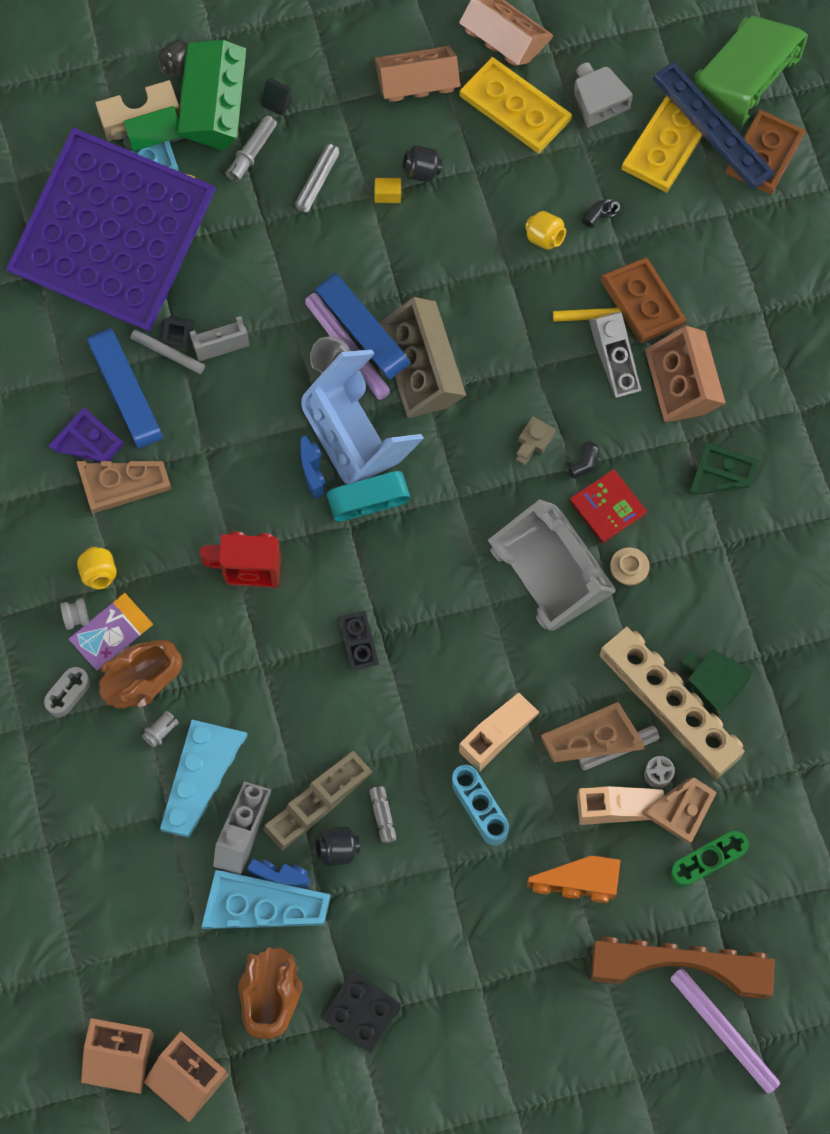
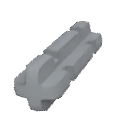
M383 786L370 789L371 801L374 802L373 809L377 827L380 828V839L382 843H390L396 840L394 827H392L393 821L388 801H385L387 799L386 791Z

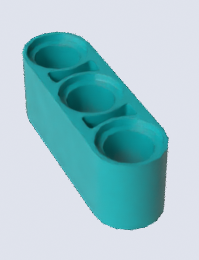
M400 471L336 487L327 493L333 518L337 522L397 507L411 499L404 475Z

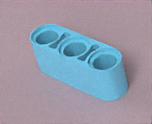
M470 765L458 766L454 770L452 777V787L455 794L486 843L490 845L502 844L508 835L509 824L478 772ZM467 775L472 778L473 783L469 786H462L458 783L457 779L460 776ZM481 799L488 804V808L478 811L474 809L472 803L475 800ZM491 824H498L502 827L503 833L494 836L488 832L487 828Z

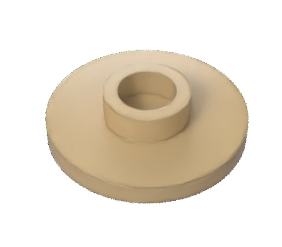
M630 547L623 548L612 557L610 570L613 577L621 584L637 585L647 577L649 561L642 551Z

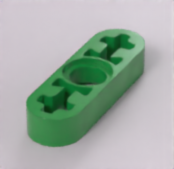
M731 831L677 860L671 869L673 882L680 887H688L740 859L749 847L747 837L742 832ZM732 838L734 842L740 841L739 852L735 849L727 851L725 856L728 859L724 860L721 850L730 844V839ZM711 851L716 854L718 862L715 866L709 867L702 862L701 857L704 852ZM695 858L698 868L689 874L690 879L687 880L685 876L679 877V866L688 869L694 865L695 862L691 859Z

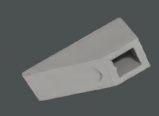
M612 312L589 319L595 345L615 398L642 391L622 312Z
M244 781L216 843L213 867L238 875L242 874L263 818L271 789Z

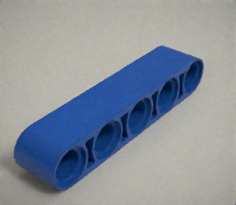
M336 272L315 288L321 299L364 350H373L374 355L371 359L389 380L411 364L403 351Z
M112 328L87 337L86 339L137 449L139 450L162 440L163 436Z

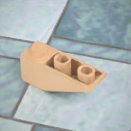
M520 693L516 694L481 722L460 743L459 753L480 772L539 714V711Z
M626 787L581 788L577 794L579 824L650 820L642 813L646 808L663 797L664 791L663 789Z

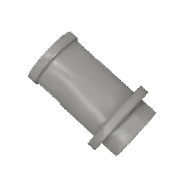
M165 711L150 728L146 727L144 729L145 733L142 737L152 747H155L157 744L161 745V740L179 722L177 719L173 720L174 716L170 712Z

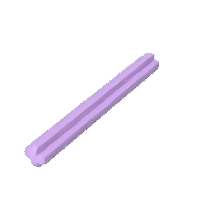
M313 293L305 299L307 307L329 336L343 340L348 344L350 351H360L318 294ZM368 361L360 369V372L377 399L382 400L390 394V389Z
M682 968L675 972L671 977L674 985L764 1091L768 1094L773 1092L780 1085L779 1080L688 973Z

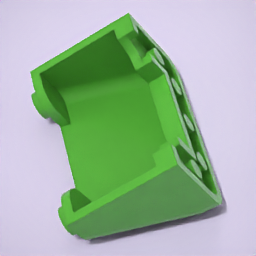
M751 16L749 19L745 17L740 23L736 34L704 70H698L692 82L695 83L696 87L720 113L742 127L750 117L748 110L759 103L760 96L785 67L789 68L791 65L795 66L801 59L808 34L801 29L757 16Z

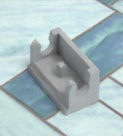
M241 316L236 317V323L197 335L195 330L190 332V338L199 362L250 346L248 333L243 325Z

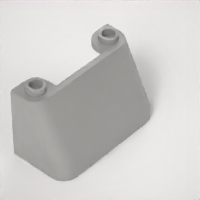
M539 499L488 539L492 546L490 551L499 562L504 561L511 564L539 605L536 618L544 629L556 630L616 592L611 581L567 518L552 503Z

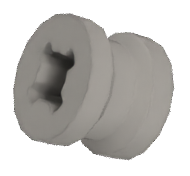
M83 598L77 599L75 603L71 604L67 602L60 603L67 630L73 629L75 625L79 624L82 626L89 625V618Z
M664 756L652 758L644 771V779L649 787L653 789L666 788L675 774L673 763Z

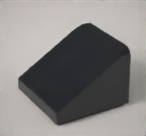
M267 78L261 105L279 115H284L292 103L291 88L272 78Z
M173 316L165 317L161 343L188 348L191 339L190 332L193 331L195 321Z

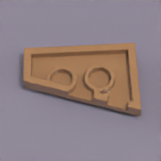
M76 461L92 514L172 490L163 461H130L129 463H112L111 461L87 463L86 461Z
M619 702L541 735L542 743L553 762L644 749V742Z

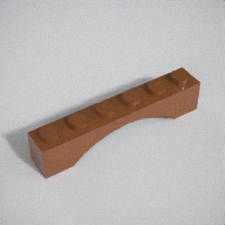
M601 937V941H595L593 945L591 981L621 984L633 975L648 969L663 966H681L696 969L715 977L740 997L769 999L773 996L775 959L767 958L765 953L751 952L749 956L737 955V951L721 949L719 953L707 952L706 947L691 946L689 950L678 949V945L671 943H661L660 947L648 946V942L642 940H631L630 944L618 943L619 939L613 937Z

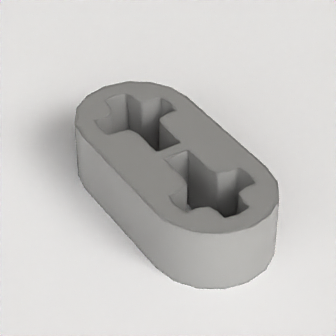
M79 667L68 669L47 693L44 704L52 716L62 717L68 714L88 690L90 680L84 669ZM79 676H81L80 679L82 681V684L80 686L75 684L69 690V688L72 686V682L70 679L72 677L78 678ZM63 697L64 706L62 708L56 706L53 709L52 700H60Z

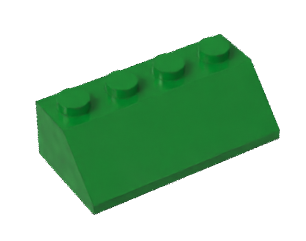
M225 40L187 44L176 135L224 151L237 139L246 48Z

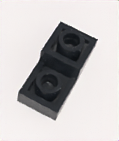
M361 611L339 616L351 671L379 665L367 612Z

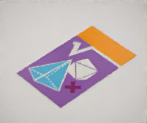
M124 593L93 618L89 625L82 627L71 636L69 640L97 671L104 662L110 661L149 629L153 623Z

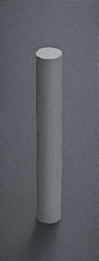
M136 329L131 334L130 338L198 374H201L205 368V365Z

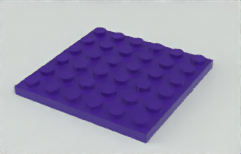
M72 128L6 270L11 274L150 333L216 188L206 182L81 130Z

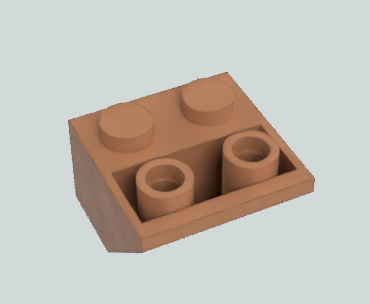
M91 1018L83 1051L81 1083L141 1094L154 1033L147 1028Z
M180 1031L159 1056L144 1083L190 1122L229 1074Z

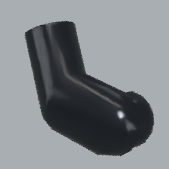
M616 200L597 201L593 204L582 222L587 227L593 228L599 218L613 217L618 214L621 206Z
M592 441L583 443L581 447L583 450L581 461L568 466V470L573 478H577L596 467L600 455V449L596 443Z

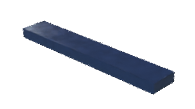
M674 61L654 74L652 80L753 191L773 177L775 172Z

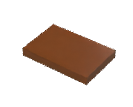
M760 109L747 130L744 139L775 172L772 178L757 188L772 195L800 145L806 130ZM730 165L727 166L725 174L746 183Z
M647 257L602 275L600 281L617 308L622 312V316L640 344L685 325L687 319Z

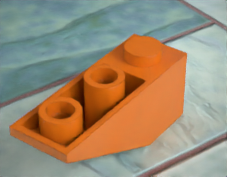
M588 856L529 877L527 887L533 888V892L539 894H550V891L562 892V896L566 898L578 899L580 895L590 896L594 902L608 903L609 899L614 900L617 894L620 860Z

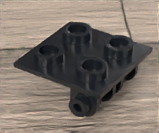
M352 970L322 1019L371 1054L392 1019L401 1010L402 1004Z

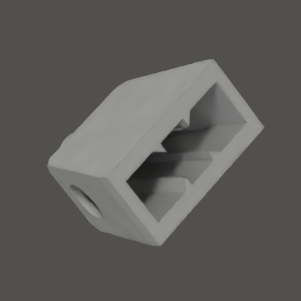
M584 63L577 68L576 72L580 78L575 81L574 96L587 128L631 108L632 93L609 67H603L594 71L590 63Z

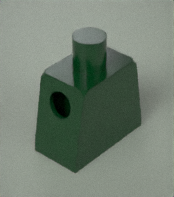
M711 650L704 660L689 651L680 663V665L692 673L686 683L687 689L691 693L697 694L702 700L703 706L718 718L749 681L754 672L716 650Z

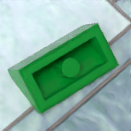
M174 106L124 120L127 136L133 151L181 137L176 135L178 119Z

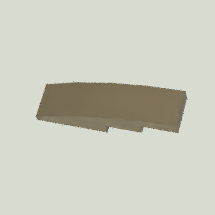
M352 751L314 780L307 790L287 805L284 811L265 824L263 831L283 851L346 798L372 773V770Z

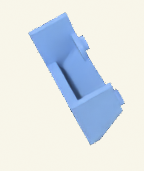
M373 350L341 352L304 393L301 401L304 414L338 474L346 484L369 479L399 464L424 439L422 434L391 437L381 442L358 402L366 389L365 379L360 369L374 355Z

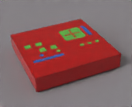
M612 470L570 498L569 501L602 544L647 513V510L615 470Z

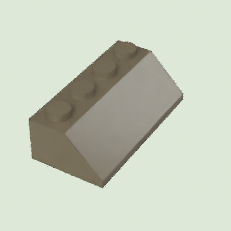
M413 297L379 322L411 362L410 365L395 376L408 418L447 409L466 396L436 301Z

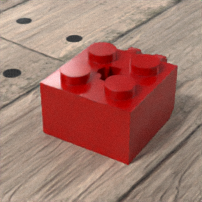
M230 532L229 535L221 534L220 545L211 544L209 546L208 544L204 547L202 546L199 551L203 566L221 569L223 578L228 585L279 588L281 552L278 537L267 533H260L257 536H246L242 532Z

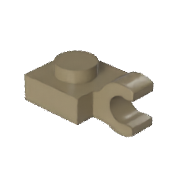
M532 417L519 437L518 442L523 445L517 452L518 457L516 461L526 465L534 451L542 455L554 437L556 429Z

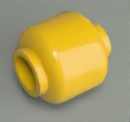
M540 211L531 216L526 223L528 240L547 250L560 246L566 236L563 220L545 211Z
M91 547L79 556L77 567L81 581L86 586L93 589H104L115 579L116 566L109 550Z

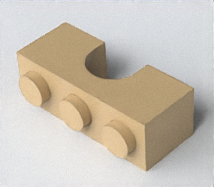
M170 80L145 87L148 100L144 106L137 109L125 106L120 95L95 102L107 141L125 138L127 132L124 120L174 106L178 119L179 104Z

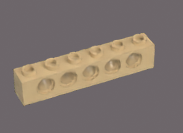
M625 627L602 647L600 657L709 774L717 780L741 759L745 752L742 749L743 744L735 735H729L723 729L722 721L714 713L709 714L706 711L702 700L694 692L690 694L683 686L684 682L681 677L675 672L671 673L664 666L665 663L662 657L655 651L651 652L644 645L645 641L637 631L632 632L628 627ZM636 655L641 659L642 663L634 665L628 661L627 657ZM651 675L657 676L661 684L651 685L647 681V677ZM675 696L679 699L680 705L671 706L666 698ZM695 717L700 722V726H689L686 718ZM715 738L719 742L720 747H709L705 739Z

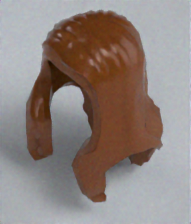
M163 639L140 643L123 649L115 658L104 662L101 667V672H105V676L99 681L101 698L106 701V705L114 706L116 709H124L129 706H138L140 708L147 706L179 674L183 662L181 654L173 643Z
M268 947L265 952H260L258 956L253 953L248 954L246 972H244L239 981L238 989L242 1005V1019L246 1031L251 1037L270 1040L279 1037L288 1028L303 986L302 981L298 980L296 975L298 966L295 964L294 956L285 949H272Z

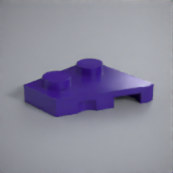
M83 407L50 443L49 447L54 452L101 463V461H110L125 444Z

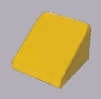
M375 178V203H401V178Z

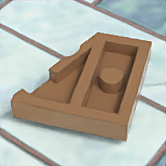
M694 777L688 778L646 808L642 814L684 842L691 843L717 792Z

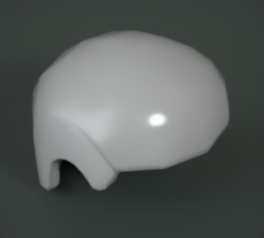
M335 337L319 338L313 344L310 353L312 368L323 373L341 352L350 351L348 344Z

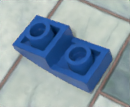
M304 436L301 438L303 472L310 493L314 500L324 495L323 485L326 484L319 471V458L322 457V454L315 442L310 443L308 438Z
M253 858L247 868L249 874L257 879L302 889H308L311 885L310 878L307 877L308 872L296 864L290 867L284 863L279 873L275 872L277 867L265 859L259 862Z

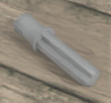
M266 116L262 119L242 150L236 152L235 160L225 172L231 181L235 179L236 183L239 182L248 167L253 166L255 156L277 126L276 120L271 116Z

